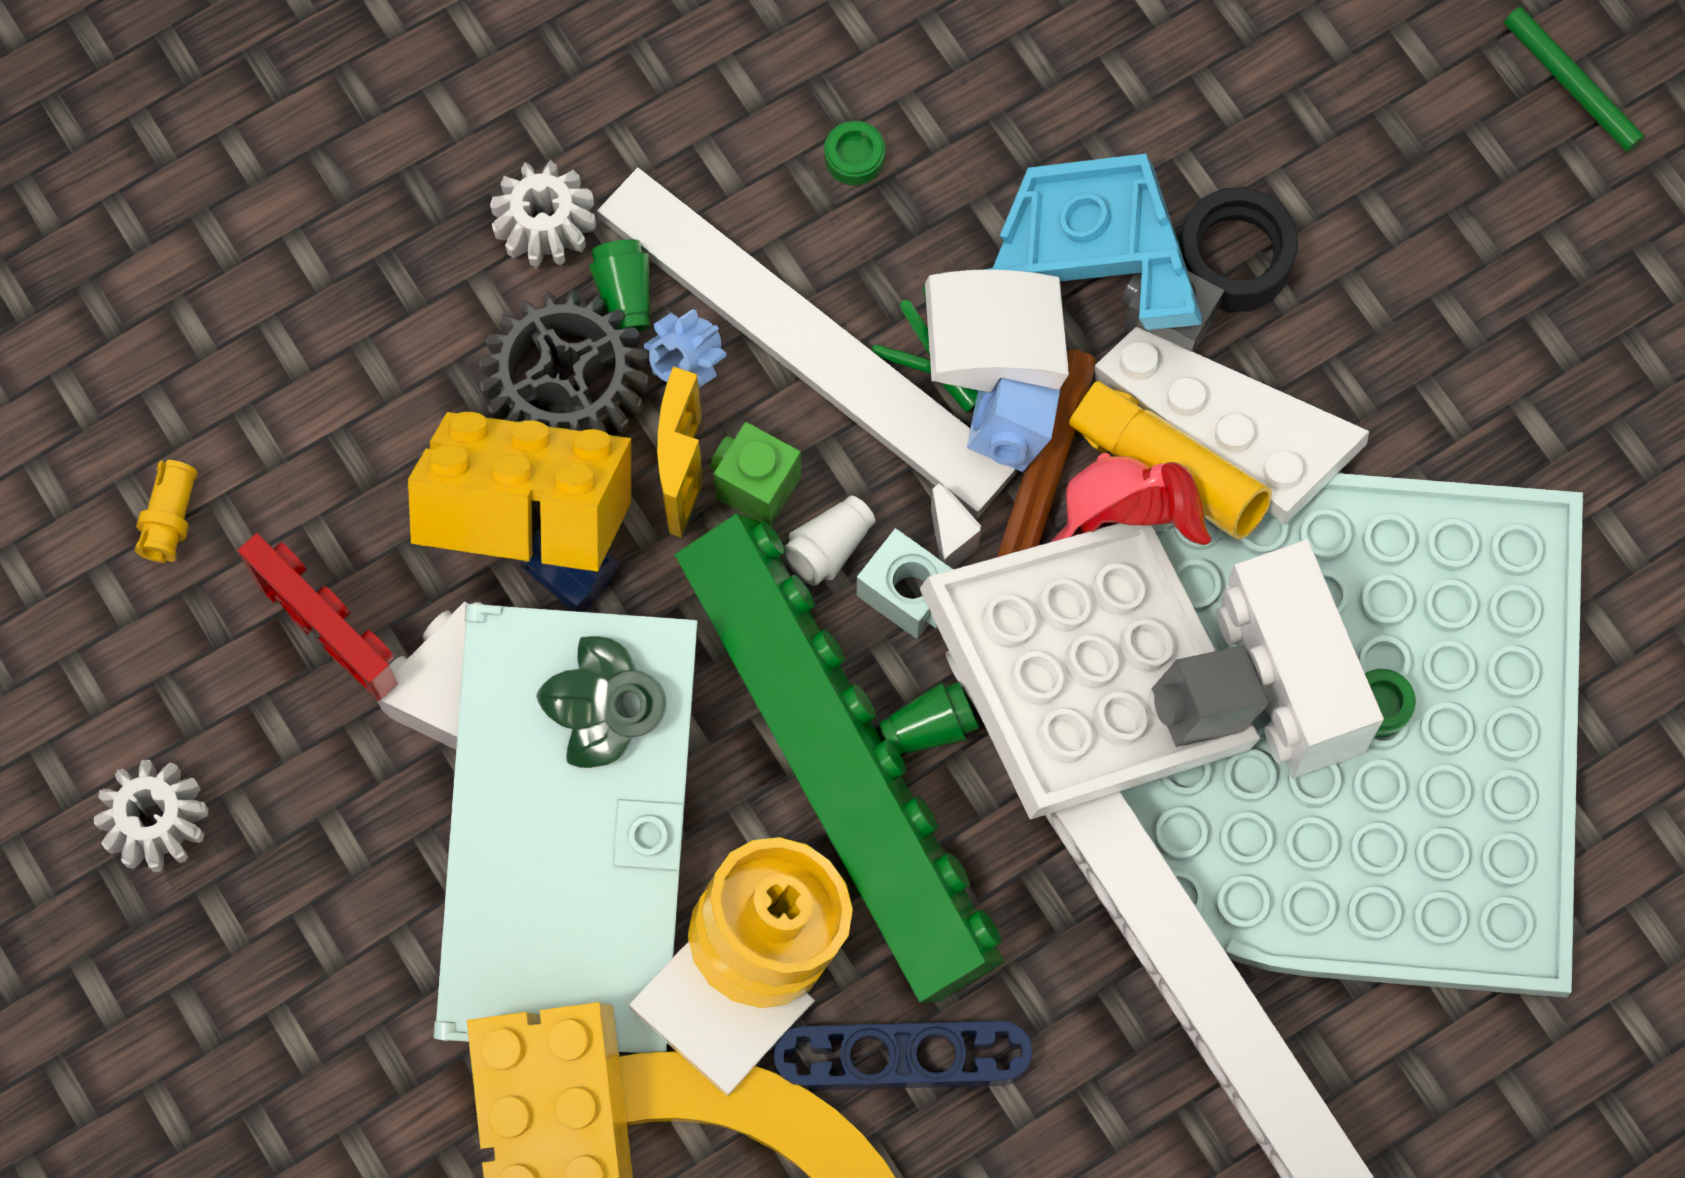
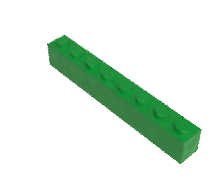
M736 513L674 555L918 1001L941 1002L1005 963L996 947L1002 942L999 931L985 911L981 909L976 911L965 891V888L969 887L970 882L964 868L950 852L945 854L933 834L938 829L935 816L921 797L915 796L913 798L902 778V775L907 773V769L901 755L888 740L882 742L870 721L876 717L872 703L858 685H850L840 667L845 662V657L839 644L827 630L823 629L820 631L809 611L815 607L809 590L796 575L790 577L779 556L784 554L785 550L780 538L767 522L762 521L760 523L758 520Z

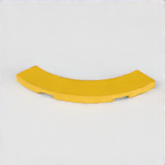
M676 1051L638 1053L619 1057L627 1126L668 1121L711 1124L747 1135L749 1138L774 1150L797 1166L809 1178H895L884 1159L864 1135L836 1109L807 1089L791 1084L776 1073L755 1066L733 1092L726 1097Z

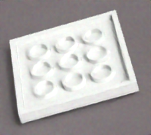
M1118 523L1097 529L1095 532H1086L928 576L920 587L925 602L1030 820L1250 750L1260 739L1253 723H1251L1240 733L1176 747L1167 725L1160 721L1155 709L1152 687L1176 659L1216 650L1152 525H1125Z

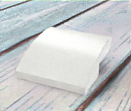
M965 270L929 275L925 282L932 381L991 393L1000 378L1057 390L1060 389L1068 377L1069 371L1059 277L1013 270Z
M688 942L629 1004V1009L728 1097L767 1052L775 1047L780 1037L789 1031L803 1016L815 1000L806 993L788 1005L757 1008L734 1002L708 984L693 962Z

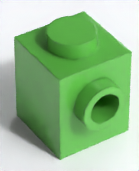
M745 422L735 439L730 436H726L712 458L710 469L715 471L713 476L716 499L760 521V523L765 521L772 526L802 477L801 451Z

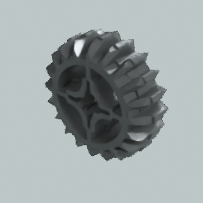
M547 290L543 297V308L535 310L532 303L523 299L520 304L523 316L521 320L503 314L500 323L505 335H488L486 344L492 355L481 357L479 363L481 373L488 376L480 383V389L484 398L492 400L488 405L491 418L514 422L538 421L549 427L577 431L595 429L607 433L606 429L610 427L617 432L626 433L629 429V424L624 413L640 414L643 408L642 399L636 393L647 391L649 388L648 375L641 371L648 365V357L645 350L636 348L640 343V335L636 328L630 327L617 330L624 319V314L619 308L604 315V302L598 295L585 308L581 307L579 293L574 290L567 296L566 304L557 305L554 294ZM559 336H577L587 340L579 343H567L561 340ZM537 346L541 356L538 364L525 372L526 379L514 385L516 371L520 362L532 348ZM552 357L555 358L561 369L568 368L569 374L574 370V381L577 391L574 390L568 379L560 380L559 373L555 378ZM615 363L614 376L608 389L593 403L589 396V386L597 378L603 376L602 369ZM551 404H560L567 407L571 412L552 413L540 409Z

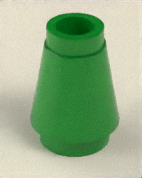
M636 239L617 240L596 246L591 250L593 263L588 268L599 295L604 302L607 314L618 308L624 314V319L617 330L634 327L638 332L649 329L651 327L649 320V254L642 252L640 241Z
M942 681L891 714L889 718L879 721L885 740L891 742L900 755L967 741L965 734L979 729L978 722L960 681L946 687Z

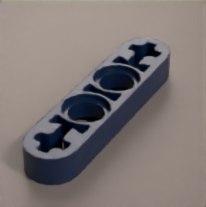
M1005 1021L800 1026L791 1028L784 1033L775 1045L774 1051L776 1073L791 1084L801 1086L808 1091L1004 1086L1015 1083L1024 1076L1029 1068L1032 1057V1045L1028 1035L1016 1024ZM962 1036L975 1037L973 1050L992 1049L995 1038L1006 1037L1009 1048L1020 1049L1021 1057L1012 1058L1008 1070H998L996 1061L993 1058H974L973 1065L976 1072L965 1073L962 1070L966 1049ZM933 1037L943 1038L951 1044L955 1052V1061L949 1069L944 1072L933 1073L922 1068L916 1053L920 1044L926 1039ZM829 1040H843L840 1052L843 1076H830L832 1062L812 1063L810 1068L811 1074L798 1075L796 1065L785 1063L784 1061L785 1055L796 1053L797 1043L809 1042L811 1052L814 1054H832ZM862 1040H877L884 1044L888 1050L889 1062L877 1074H863L856 1070L851 1062V1051Z

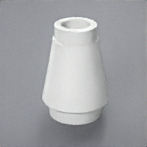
M852 495L848 496L843 502L838 503L789 533V543L784 546L785 552L783 556L785 561L799 578L810 585L816 586L823 580H833L868 530L875 524V517L872 511L861 499Z

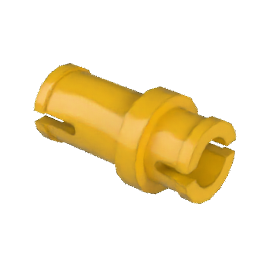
M167 460L166 463L159 461L157 465V475L148 508L140 512L136 524L141 534L139 541L136 543L135 552L147 560L159 563L174 562L177 555L178 542L184 541L187 536L189 524L184 519L193 485L198 476L197 470L192 466L179 461Z

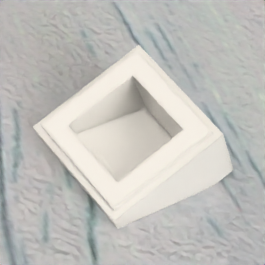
M939 483L932 489L931 513L939 560L955 569L979 549L981 525L945 485L942 486Z

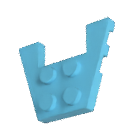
M1146 153L1029 167L1000 234L1003 240L1000 252L993 268L985 270H1013L1040 273L1059 277L1060 281L1142 273L1139 319L1146 330L1201 325L1202 315L1154 167Z

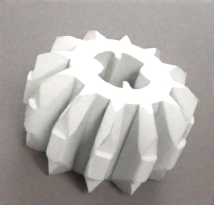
M550 159L544 167L543 173L534 174V169L525 162L521 168L523 179L518 181L503 176L501 188L504 195L492 197L491 211L497 217L494 223H492L495 238L507 240L505 244L507 254L513 259L528 252L529 263L535 269L542 263L544 255L552 254L553 261L562 267L565 262L563 249L567 247L583 253L586 243L582 233L593 232L595 229V215L589 211L594 206L592 192L588 188H580V177L574 169L558 177L557 165ZM552 211H554V214L552 216H548ZM537 212L538 215L535 218H533L532 215H534Z
M150 760L141 761L139 777L135 779L124 769H117L115 776L122 788L118 792L111 789L99 790V799L111 809L102 811L94 816V824L98 829L108 831L102 841L103 847L109 854L122 851L121 861L130 869H134L145 858L148 867L153 872H160L164 866V854L168 852L179 863L186 862L188 856L180 844L184 839L193 843L202 842L204 833L193 822L208 816V807L205 803L194 800L201 790L195 779L189 778L180 781L181 771L173 763H168L157 775L155 766ZM158 805L164 813L163 816L160 817L155 814L154 818L157 820V823L145 827L139 819L141 814L149 817L146 809L150 806Z

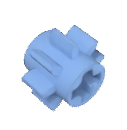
M693 309L680 318L670 313L654 324L658 335L644 344V348L649 351V361L654 375L668 382L674 366L697 374L699 388L717 376L713 366L726 357V352L721 349V338L717 325L713 326L709 321L698 318L697 311Z

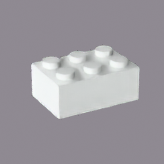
M1308 539L1235 564L1228 580L1229 586H1226V589L1223 590V597L1220 603L1222 607L1216 610L1217 620L1222 635L1229 646L1236 643L1238 646L1245 645L1267 696L1269 704L1264 710L1266 714L1269 713L1272 724L1265 727V737L1275 761L1278 764L1286 761L1290 774L1294 779L1364 754L1384 718Z

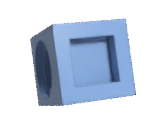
M1000 378L991 393L978 390L967 448L989 457L999 464L1007 465L1023 472L1052 438L1060 389L1057 390Z

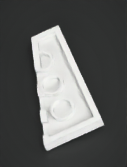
M1135 327L1095 365L1094 379L1096 381L1102 382L1113 390L1131 395L1140 402L1138 406L1142 409L1154 412L1270 487L1272 498L1267 512L1284 525L1367 445L1368 430L1138 327Z

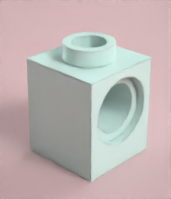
M895 528L857 576V597L918 640L929 624L938 629L937 624L923 596L915 599L905 598L895 590L894 586L904 578L914 577L924 582L928 576L953 569Z

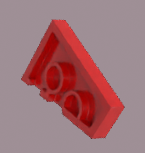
M256 533L237 550L259 590L271 602L278 601L290 615L289 617L307 635L315 630L320 635L318 638L319 643L327 653L373 697L380 701L398 685L389 666V663L395 657L388 647L369 629L360 636L345 621L351 613L343 602L325 585L316 592L301 577L307 569L285 544L280 542L272 548Z

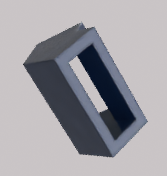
M541 526L537 529L532 539L533 555L530 560H519L521 568L570 610L575 612H585L604 592L620 564L609 552H607L598 572L541 563Z

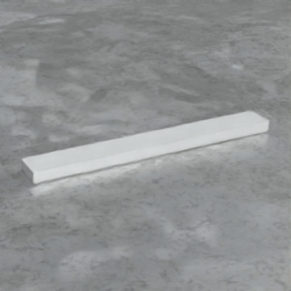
M638 167L597 210L600 221L623 239L639 240L642 252L649 254V259L927 480L935 486L939 483L942 486L945 485L975 518H978L1017 474L1016 469L999 464L989 457L968 449L967 444L970 433L968 426Z

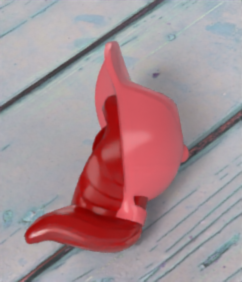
M1102 453L1098 456L1097 461L1079 472L1069 481L1066 490L1067 524L1050 542L1086 532H1095L1097 529L1118 523L1145 526L1172 523L1186 539L1193 543L1207 545L1212 539L1205 526L1198 488L1192 474L1186 467L1177 462L1159 463L1149 467L1132 457H1111L1108 453Z

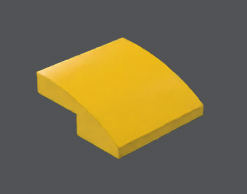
M673 366L660 410L657 454L669 532L682 538L704 482L699 440L695 439L702 420L697 374Z

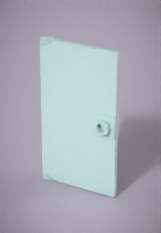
M479 602L466 604L464 620L466 621L439 990L433 1038L442 1041L469 1042L467 1020L521 1012L540 1015L539 1010L601 1002L613 1005L619 1052H667V1042L629 1009V1004L674 956L698 620L484 605ZM581 637H607L627 648L636 670L652 675L661 684L666 696V711L663 720L656 729L646 735L632 737L627 750L619 760L604 766L579 768L568 764L566 761L567 746L572 729L562 727L549 718L539 705L536 695L541 686L552 676L567 670L580 669L577 653ZM631 691L627 692L623 697L622 706L624 711L630 716H635L640 709V700Z

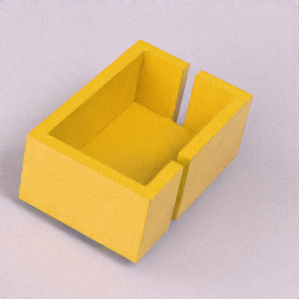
M447 412L430 440V449H425L408 478L411 544L529 561L533 555L531 500L539 501L541 516V563L598 572L631 504V438L611 436L604 431L595 429L577 431L549 427L538 421L514 422L486 418L476 412Z
M595 1002L539 1010L540 1015L521 1012L467 1020L480 1149H494L495 1161L482 1162L484 1178H633L613 1005Z

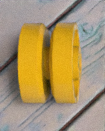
M781 837L752 840L729 853L692 910L688 940L693 962L710 986L734 1002L757 1008L788 1005L811 990L849 936L853 909L845 881L830 860L807 844Z

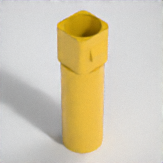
M1096 381L1069 421V425L1081 433L1092 447L1101 453H1107L1108 451L1114 457L1127 456L1135 458L1149 467L1159 463H1180L1192 474L1200 494L1205 520L1238 540L1247 537L1258 526L1271 502L1272 491L1270 487L1154 412L1142 409L1138 406L1140 402L1131 395L1113 390L1102 382Z

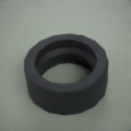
M1247 187L1222 188L1201 198L1187 214L1178 243L1187 271L1224 290L1219 309L1227 312L1253 311L1272 302L1287 285L1298 251L1296 226L1285 207L1267 193ZM1241 220L1254 224L1265 232L1272 242L1274 256L1271 265L1261 276L1254 279L1233 280L1220 276L1209 268L1202 259L1201 241L1204 233L1212 225L1220 221Z

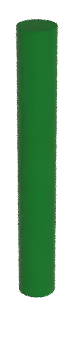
M1522 7L1515 9L1504 20L1503 24L1626 153L1632 151L1642 142L1645 135Z

